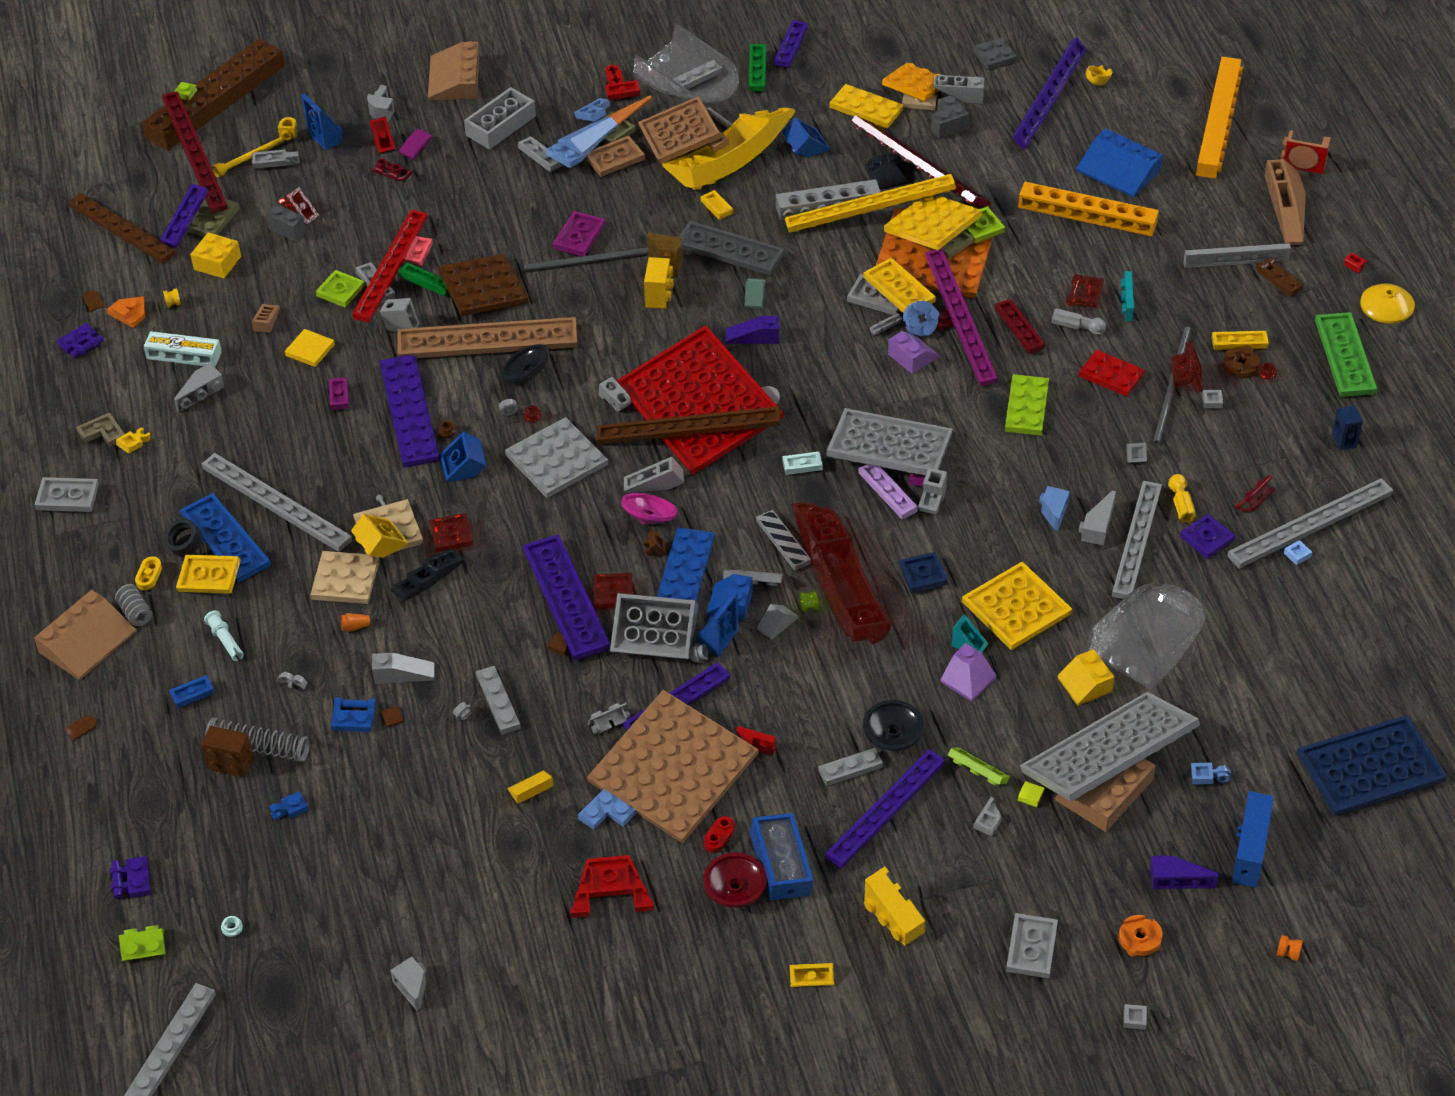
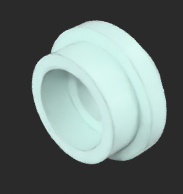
M235 916L226 917L221 925L222 933L228 937L237 936L243 929L242 921Z

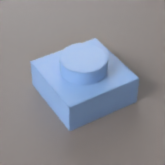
M1299 540L1286 547L1284 554L1298 565L1312 556V551Z

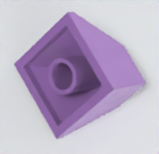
M965 643L953 655L940 682L973 702L996 679V674L983 654Z

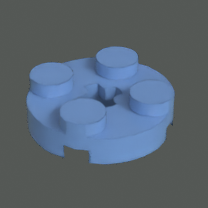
M924 300L909 304L903 315L907 331L917 337L932 334L938 324L939 312L931 303ZM918 315H923L924 320L921 323L919 322Z

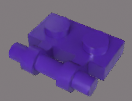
M85 323L59 338L57 343L67 354L70 353L75 358L84 355L85 351L91 348L98 347L99 343L103 342L104 339L101 335L97 336V332Z
M147 856L126 859L125 867H121L118 860L111 862L110 876L113 878L111 891L114 893L115 899H121L124 892H128L130 898L151 895ZM127 876V882H121V877Z

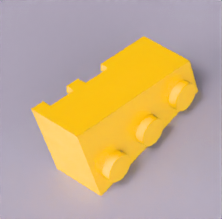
M883 867L865 879L864 905L869 912H873L877 916L882 926H886L891 931L892 936L897 941L906 946L925 933V920L910 899L905 901L898 891L901 887L898 883L893 884L887 876L889 871L886 867Z

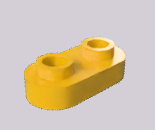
M148 557L143 560L135 577L138 589L150 590L155 586L162 570L159 558Z

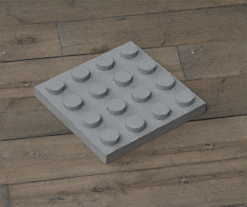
M566 417L505 449V455L546 498L608 465V459Z

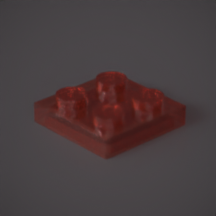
M466 513L429 520L436 553L451 548L458 549L474 545Z
M632 573L593 574L594 609L616 608L617 593L633 595Z

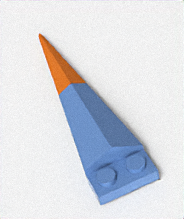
M652 95L558 139V143L546 149V155L569 168L582 162L618 125L651 101Z

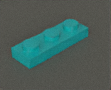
M1125 271L1124 278L1120 280V289L1124 290L1121 291V301H1124L1122 303V314H1125V321H1132L1134 312L1132 271Z

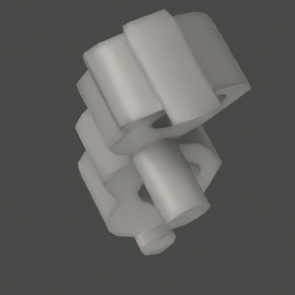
M288 672L281 673L276 680L277 683H289V688L294 684L305 689L308 683L302 676H293Z

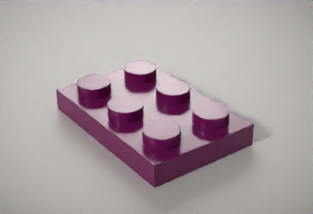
M573 211L552 243L553 249L581 257L586 256L606 224L605 219Z

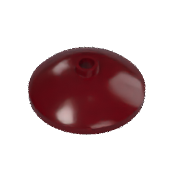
M732 852L720 855L708 864L703 875V885L707 895L714 902L725 907L739 908L754 903L762 896L767 885V875L763 865L756 858L745 853Z

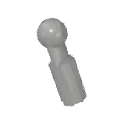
M1057 308L1054 310L1053 324L1077 330L1080 328L1089 330L1094 335H1100L1106 329V323L1101 318L1090 319L1083 317L1082 314Z

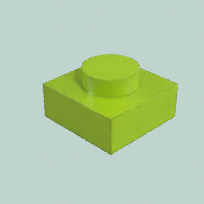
M181 82L175 91H178L181 99L190 100L197 91V87L194 84Z

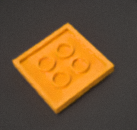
M905 63L883 78L882 85L926 101L940 91L934 88L935 75L941 74H935L928 69L919 68L913 63Z

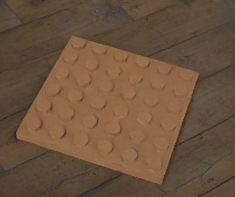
M662 690L587 776V780L600 790L605 789L633 807L638 815L681 843H684L759 754V751L748 742L665 690Z

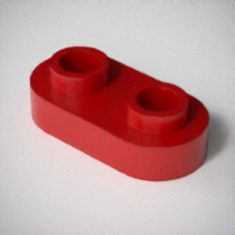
M724 816L714 822L704 837V848L706 851L719 853L724 849L735 832V822L733 819Z

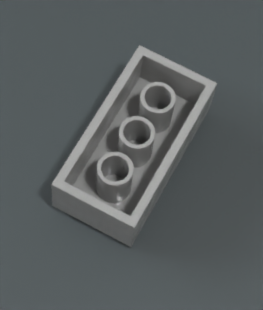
M510 87L464 120L466 136L490 150L536 117L535 101Z

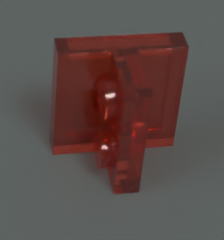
M1193 341L1185 342L1186 353L1171 356L1174 386L1178 387L1193 383L1196 392H1202L1204 390L1202 366Z

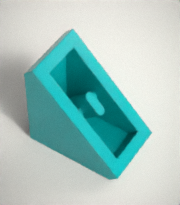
M962 615L953 627L952 646L960 649L966 643L982 653L988 645L987 641L968 617Z

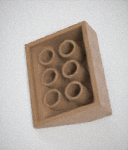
M461 42L431 56L428 100L477 99L479 74L478 42Z
M90 590L35 636L34 639L40 654L78 680H81L137 631L104 597Z
M1144 758V760L1130 766L1127 770L1120 772L1110 780L1098 785L1095 789L1081 795L1076 800L1070 802L1059 794L1055 797V800L1107 832L1153 781L1156 765Z

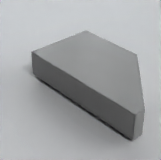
M990 797L973 826L974 829L993 836L1002 819L993 797Z

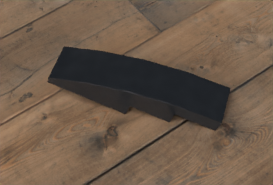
M451 548L423 560L422 567L408 572L405 580L393 584L391 592L402 601L414 597L451 573L464 562V558Z

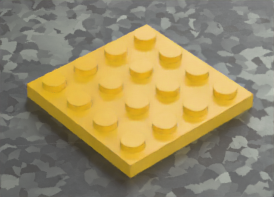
M938 195L919 198L884 225V232L939 250L979 219L982 213L980 209Z
M1023 562L962 596V603L1010 650L1015 649L1072 614V608Z

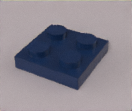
M936 552L899 560V567L911 593L948 585V578Z

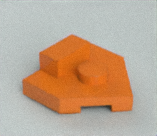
M144 296L119 299L107 309V314L134 328L145 319Z

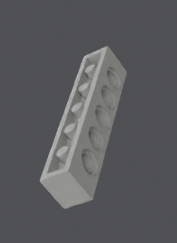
M875 179L776 194V209L781 221L785 220V217L880 193V189Z

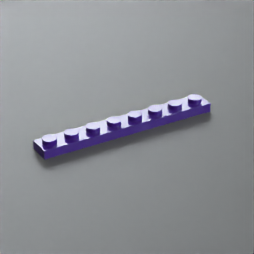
M928 749L826 852V858L842 869L945 765V759Z

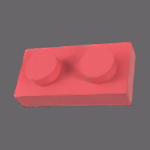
M416 236L404 259L405 264L408 262L414 266L422 267L433 245L432 239Z

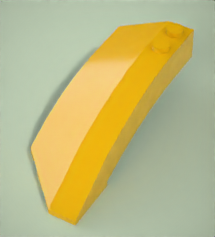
M778 108L777 111L771 113L768 110L755 112V115L739 114V118L722 133L729 141V145L715 152L706 144L689 154L662 163V165L685 187H690L693 190L701 189L705 184H714L716 180L735 172L759 155L773 142L794 115L795 109Z

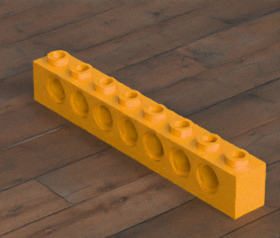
M1024 182L1019 194L1018 208L1153 236L1159 210L1029 182Z

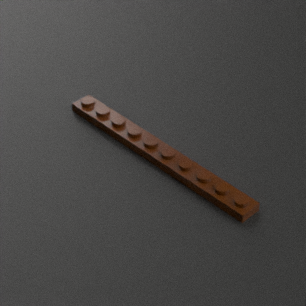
M780 407L597 425L598 444L780 426Z

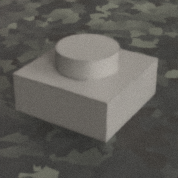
M1203 390L1204 408L1223 407L1221 390Z
M1145 442L1126 444L1128 463L1147 461Z
M1125 1004L1123 1028L1146 1030L1147 1006Z

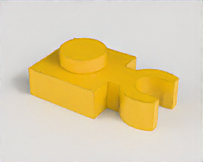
M144 428L137 429L135 434L130 431L117 438L116 445L129 454L142 447L143 442L149 441L150 433L144 434Z

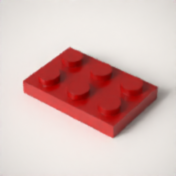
M1096 349L1079 371V377L1128 397L1144 376L1145 369Z

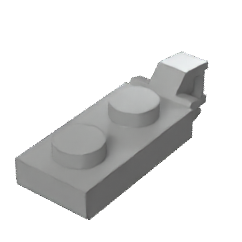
M286 149L252 153L253 169L300 163L298 151L286 152Z

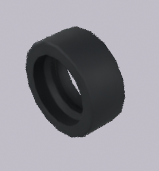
M185 518L178 519L167 528L164 534L165 546L177 556L191 555L202 543V531L191 520ZM191 529L189 540L181 546H175L177 536L181 532Z

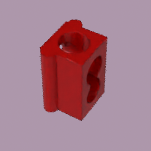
M1351 252L1345 257L1344 266L1359 273L1365 268L1367 260Z

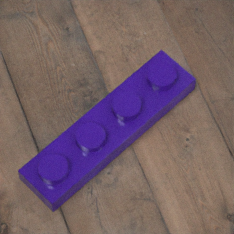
M792 20L774 59V65L790 68L808 29V23Z
M191 184L160 239L162 243L175 248L178 247L209 192L207 188Z

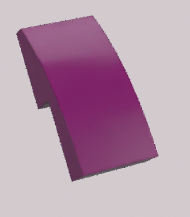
M417 129L405 141L399 153L414 161L421 149L424 150L432 139V135Z

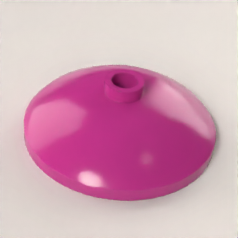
M630 493L622 497L621 505L624 510L643 524L665 523L677 516V508L671 502L661 497L645 493Z

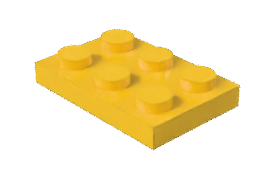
M185 555L176 589L178 592L232 593L241 560L238 556Z

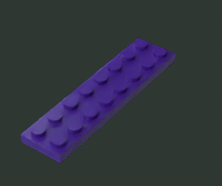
M406 355L379 360L403 468L440 461L416 357Z
M559 534L522 545L523 552L558 628L567 643L573 660L609 650L611 644Z

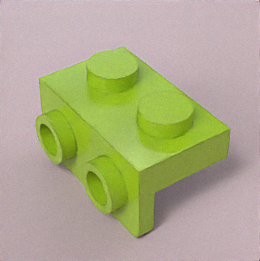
M158 925L145 927L146 931L137 932V929L124 930V934L119 935L122 961L165 955L164 929H159Z

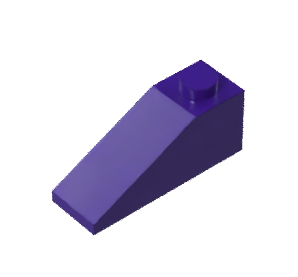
M760 316L726 328L725 344H779V316Z
M1158 855L1151 857L1150 876L1152 889L1216 888L1218 873L1174 856Z

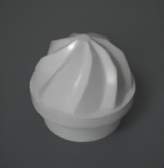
M696 643L692 646L689 655L690 659L698 663L707 660L708 649L706 645Z

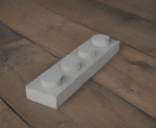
M495 666L476 671V677L501 735L521 729L519 720Z

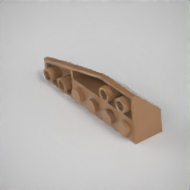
M1284 159L1267 160L1264 176L1284 242L1290 245L1303 244L1306 193L1299 171Z

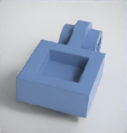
M1191 763L1192 784H1213V777L1220 783H1226L1231 778V770L1227 766H1219L1216 769H1212V763Z

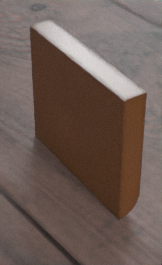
M398 706L381 711L386 727L403 722Z

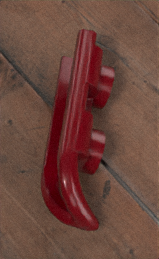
M378 159L375 167L371 168L372 172L398 181H404L412 174V170H407L401 167L400 164H391L386 159ZM401 172L406 174L403 177H398Z
M1272 475L1259 480L1256 487L1248 491L1245 498L1236 504L1235 508L1243 512L1255 510L1275 490V487L1269 489L1267 484L1273 478ZM1249 502L1250 508L1241 507L1245 503Z

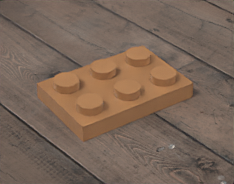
M626 136L593 149L585 159L602 177L645 160V154L630 136Z

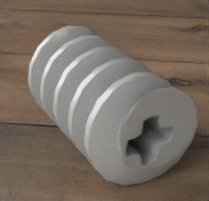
M126 584L117 591L115 601L132 625L142 626L150 621L153 613L134 584Z

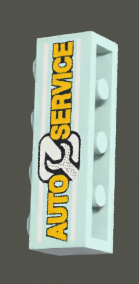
M150 331L144 344L147 359L199 366L211 363L216 367L222 353L219 340L161 332Z

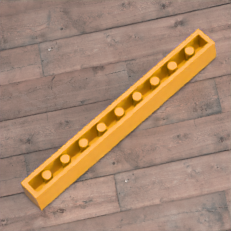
M1221 57L1197 163L1196 176L1216 179L1217 172H1221L1223 162L1220 161L1224 160L1225 151L1222 150H1226L1229 129L1232 123L1230 118H1233L1237 99L1235 97L1238 96L1241 77L1239 76H1242L1243 66H1240L1241 59Z

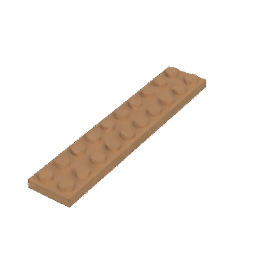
M576 317L398 329V357L409 355L416 358L514 352L535 344H543L547 349L578 347Z

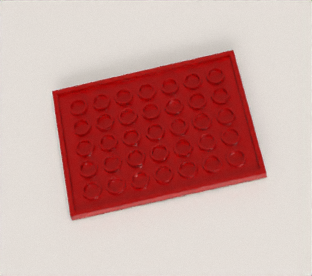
M706 325L616 380L628 393L632 405L645 420L777 407ZM780 410V420H781V419L784 418V414H783V412ZM768 427L661 439L688 472L694 475Z

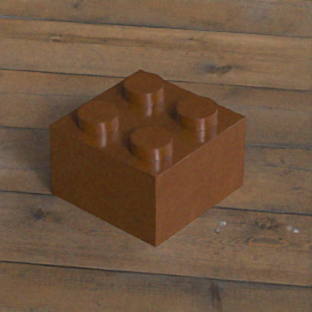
M215 726L209 727L201 743L207 769L213 772L228 773L232 776L246 777L254 760L248 733Z

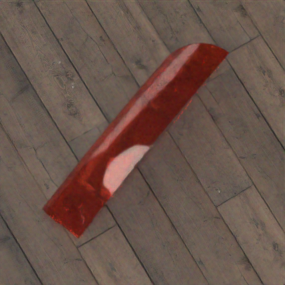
M792 503V510L806 552L811 559V565L817 580L846 637L850 636L853 642L869 639L871 644H876L882 641L890 631L891 621L870 586L855 550L852 536L836 512L826 506L822 509L816 506L815 503Z

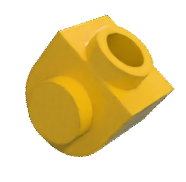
M286 117L280 120L278 125L279 137H282L284 140L296 139L298 131L294 118Z

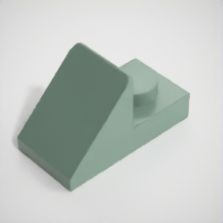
M748 279L746 281L745 308L762 309L765 292L764 279Z

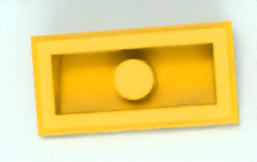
M543 770L509 787L508 791L517 804L553 787V778Z
M833 963L789 965L791 987L834 985Z

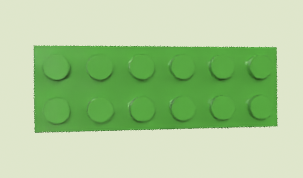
M1351 312L1316 315L1315 323L1339 396L1376 394L1377 387Z

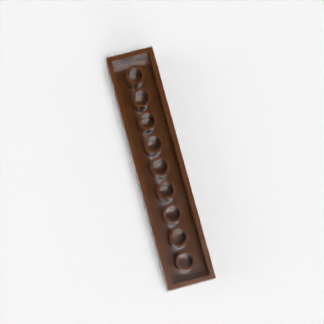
M259 38L194 84L197 87V91L190 100H181L195 131L285 67L283 51ZM165 106L141 122L145 138L163 149L169 151L180 143Z

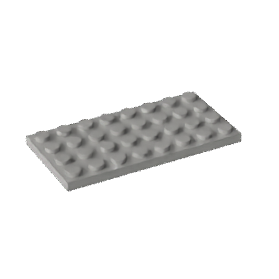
M1146 692L1020 765L1021 771L1071 802L1086 792L1095 789L1103 782L1110 780L1120 772L1127 770L1130 766L1144 760L1147 756L1159 751L1169 743L1176 741V739L1186 733H1190L1193 729L1200 726L1199 719Z

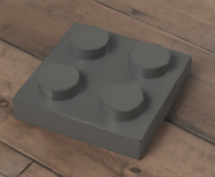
M1003 38L973 46V52L987 70L1017 61L1016 54Z

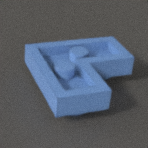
M599 98L575 111L574 114L577 119L596 122L606 115L605 110L611 105L608 99Z
M603 789L578 814V819L592 829H595L607 817L624 827L637 813L633 807Z

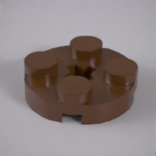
M1250 346L1233 348L1225 352L1223 367L1228 374H1236L1237 378H1250L1259 369L1260 358Z

